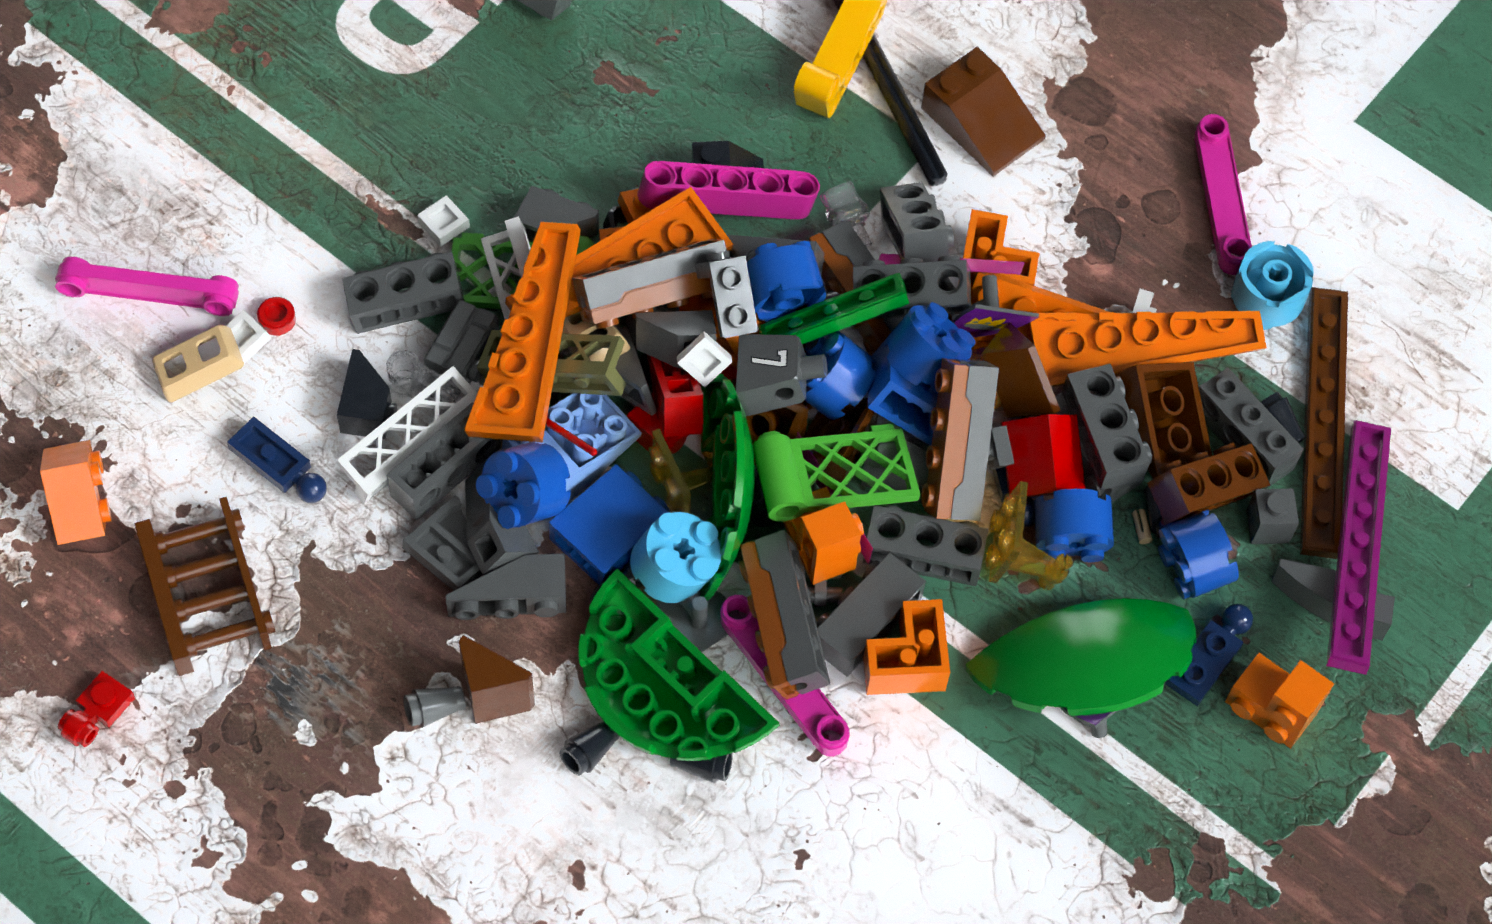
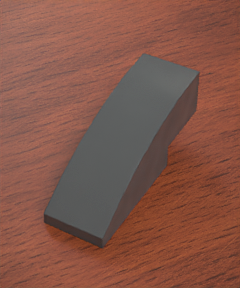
M1280 559L1272 575L1271 582L1306 610L1331 623L1336 570ZM1376 593L1372 638L1382 641L1391 627L1395 597Z

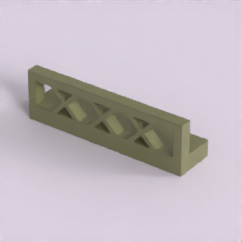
M501 330L491 331L477 365L478 371L485 379L489 371L488 363L492 352H496L502 336ZM562 333L559 353L569 346L577 347L578 351L567 359H557L552 392L622 396L626 382L615 369L625 344L621 336ZM601 348H609L604 361L590 360L589 356Z

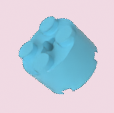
M1265 241L1254 245L1245 253L1235 277L1231 297L1238 311H1260L1263 330L1283 326L1295 320L1303 310L1311 291L1314 274L1312 263L1304 252L1293 245L1287 244L1286 247L1274 245L1275 241Z
M667 512L662 514L633 547L630 564L635 579L639 578L646 587L644 591L649 596L661 602L679 603L693 596L713 577L719 568L721 554L718 531L712 523L703 521L689 513Z

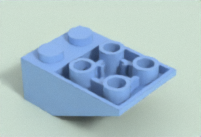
M573 393L548 409V418L597 450V454L595 456L590 455L547 426H545L543 442L535 443H546L553 446L564 458L570 474V478L566 479V491L571 490L569 499L571 500L641 437L642 433L607 395ZM503 439L502 450L525 444L529 441Z

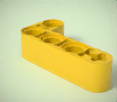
M887 0L843 1L813 63L806 61L797 75L794 84L796 105L828 119L831 118L883 16Z

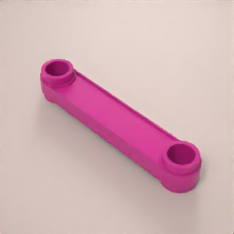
M1210 114L1203 117L1197 125L1195 144L1218 265L1223 272L1229 275H1237L1241 261L1252 245L1228 123L1222 116Z
M73 256L65 257L62 260L55 278V288L57 291L69 297L78 298L86 293L203 308L208 313L216 316L231 315L233 309L236 308L239 296L238 283L227 276L216 275L210 279L116 268L93 265L82 258Z
M730 596L725 600L720 609V623L767 684L763 667L768 665L766 655L759 649L755 637V631L760 630L758 620L753 617L746 596ZM738 610L747 616L743 619H734L728 614L731 611ZM771 689L822 755L828 757L837 756L847 748L850 729L846 721L820 689L802 695L798 694V696L787 700L776 689ZM834 731L841 738L836 741H830L825 739L822 733Z

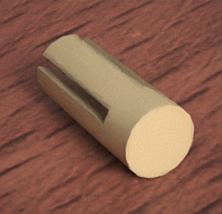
M1139 509L1143 532L1139 514L1135 510L1132 515L1139 543L1148 544L1153 539L1144 509Z

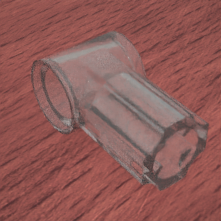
M408 350L394 352L386 362L388 386L390 391L399 397H411L413 399L441 376V374L421 364L418 356ZM400 371H409L412 373L411 375L406 377L396 375ZM448 381L440 388V402L456 403L461 390L453 381ZM435 393L426 400L434 401ZM439 409V414L442 415L447 409Z

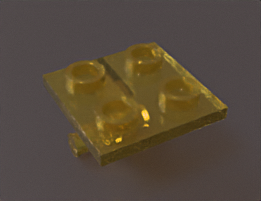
M660 428L652 431L653 446L649 447V453L653 461L649 464L652 476L657 485L663 483L668 495L664 496L665 502L671 513L685 512L691 514V494L689 490L713 481V452H701L709 467L680 473Z
M1020 481L1011 494L1007 493L1005 495L1002 506L999 510L995 509L990 519L989 531L994 533L993 544H990L986 555V566L990 567L989 582L997 583L1008 569L1040 577V587L1044 590L1046 587L1047 590H1051L1055 584H1060L1064 581L1073 561L1067 554L1064 557L1063 553L1059 554L1055 559L1023 539L1028 483Z

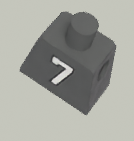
M745 334L739 336L736 393L746 416L802 403L806 399L807 380L827 377L828 369L825 355L806 356L801 340L796 335Z

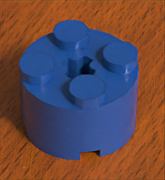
M799 241L792 245L777 247L775 243L761 245L755 249L756 256L747 262L755 313H757L758 318L762 321L775 320L796 312V309L805 305L809 307L822 302L826 298L827 294L809 241Z
M931 302L927 307L913 306L884 340L883 348L888 346L890 352L886 357L892 367L903 378L915 386H918L922 381L931 385L927 391L937 393L935 389V375L937 370L941 369L942 358L969 360L972 355L971 348L976 342L969 332L958 328L948 319V313L942 306Z
M836 331L807 342L805 345L806 356L825 355L828 374L825 378L807 380L806 399L804 401L830 420L844 416L845 413L841 409L849 403L855 407L870 389L876 375V370L871 367L872 363H876L875 359L842 332Z
M528 442L493 453L485 462L482 475L476 480V489L478 494L484 498L485 503L491 504L497 513L500 525L510 529L532 524L561 513L570 499L571 490L566 491V479L570 478V474L564 458L553 446L546 443Z
M1063 489L1053 491L1054 499L1044 501L1043 495L1034 500L1036 550L1042 553V560L1044 562H1062L1066 559L1065 556H1081V560L1084 562H1098L1104 559V552L1114 546L1112 500L1109 495L1106 494L1103 500L1098 498V491Z
M1209 509L1194 513L1164 525L1163 528L1159 529V535L1163 543L1158 546L1161 560L1165 567H1174L1178 575L1177 578H1174L1175 586L1183 600L1189 597H1198L1238 580L1237 562L1229 564L1228 551L1233 550L1229 538L1214 513L1209 514Z

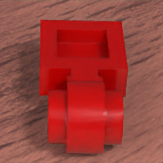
M101 671L75 700L77 706L82 710L75 711L70 709L61 717L58 723L61 736L74 746L82 745L87 747L94 741L99 732V727L95 724L99 721L110 728L135 699L133 691L104 671Z

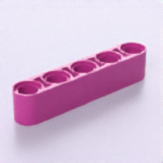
M653 161L645 167L637 196L642 205L649 209H654L689 187H692L711 214L804 219L812 210L820 184L814 175L804 171Z

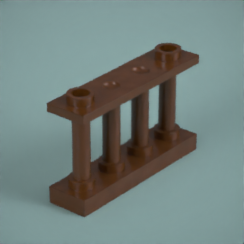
M227 496L219 498L224 517L166 534H163L162 531L154 532L150 519L134 523L172 659L179 676L195 672L191 658L198 656V651L254 634H260L264 651L272 649L268 634L275 633V627L269 609L261 612L238 533L245 531L239 508L231 510ZM229 531L234 550L174 568L172 564L164 566L161 555L169 553L168 549ZM239 565L244 584L182 602L181 598L174 600L171 589L178 587L177 583ZM249 599L255 618L196 636H192V633L184 635L181 623L188 621L187 617Z

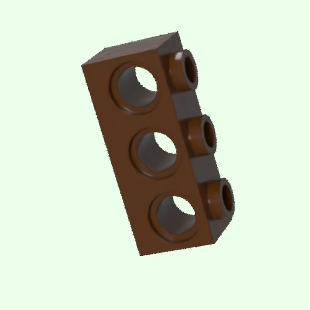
M1230 443L1213 451L1214 456L1210 457L1208 452L1205 451L1188 458L1186 465H1182L1180 460H1176L1159 468L1161 475L1147 484L1165 525L1205 509L1210 511L1246 499L1253 495L1255 489H1265L1270 486L1252 443L1236 448L1235 443Z

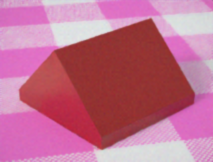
M1047 414L1000 423L1001 426H1007L1014 464L1005 467L1009 499L1053 495V491L1063 489H1085L1077 415Z

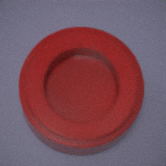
M269 298L262 302L258 308L257 317L259 325L269 335H284L292 330L296 323L294 306L285 298Z

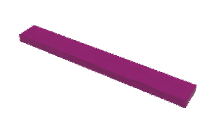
M1354 420L1350 433L1326 666L1366 675L1370 667L1391 428Z

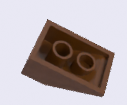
M978 46L924 85L921 109L993 177L1045 140V133L1003 70Z
M1194 362L1135 365L1115 373V376H1120L1124 383L1125 400L1128 408L1134 409L1139 423L1138 432L1142 442L1146 441L1150 447L1152 463L1149 464L1148 471L1153 479L1161 475L1159 468L1176 460H1180L1182 465H1186L1188 458L1207 451L1209 456H1212Z

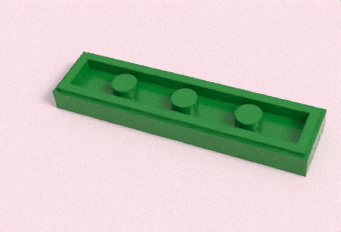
M899 272L759 325L758 330L759 335H796L800 338L801 343L805 344L910 303L904 281Z

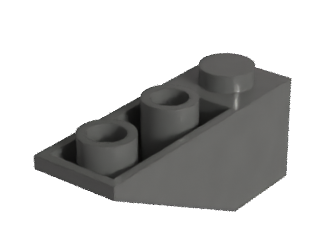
M487 459L465 480L467 544L483 575L523 555L539 553L526 525L510 529L502 527L498 521L497 513L491 504H486L484 498L478 494L476 480L482 475Z
M565 553L523 555L447 594L448 617L472 620L478 616L495 615L498 618L510 619L517 617L518 614L553 617L558 613H566Z

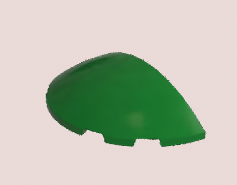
M723 374L715 377L706 387L701 384L703 393L701 451L713 452L712 516L706 521L712 523L718 531L721 554L718 570L700 589V596L704 597L707 601L713 597L728 575L741 548L740 545L743 543L750 519L754 495V452L746 415L732 382Z
M616 569L604 582L589 606L590 617L585 633L580 634L579 664L583 668L586 684L584 688L592 706L604 723L621 739L652 755L656 754L681 761H700L742 751L756 744L780 726V723L725 670L721 671L672 624L670 618L623 573Z
M1128 598L1092 601L1050 612L1008 632L966 663V672L988 694L992 695L999 691L1011 697L1013 706L1024 710L1041 713L1046 706L1065 707L1070 716L1114 712L1150 700L1163 692L1165 681L1172 676L1182 677L1192 662L1191 651L1194 643H1196V629L1189 611L1186 608L1170 603Z

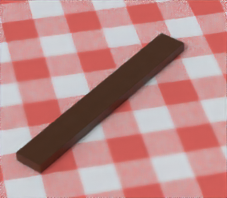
M1312 287L1309 293L1304 423V435L1306 438L1304 439L1300 555L1337 559L1343 507L1348 291Z

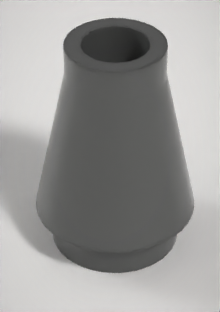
M460 686L453 688L412 689L411 694L403 696L405 714L411 727L419 725L421 728H424L466 708L464 693Z

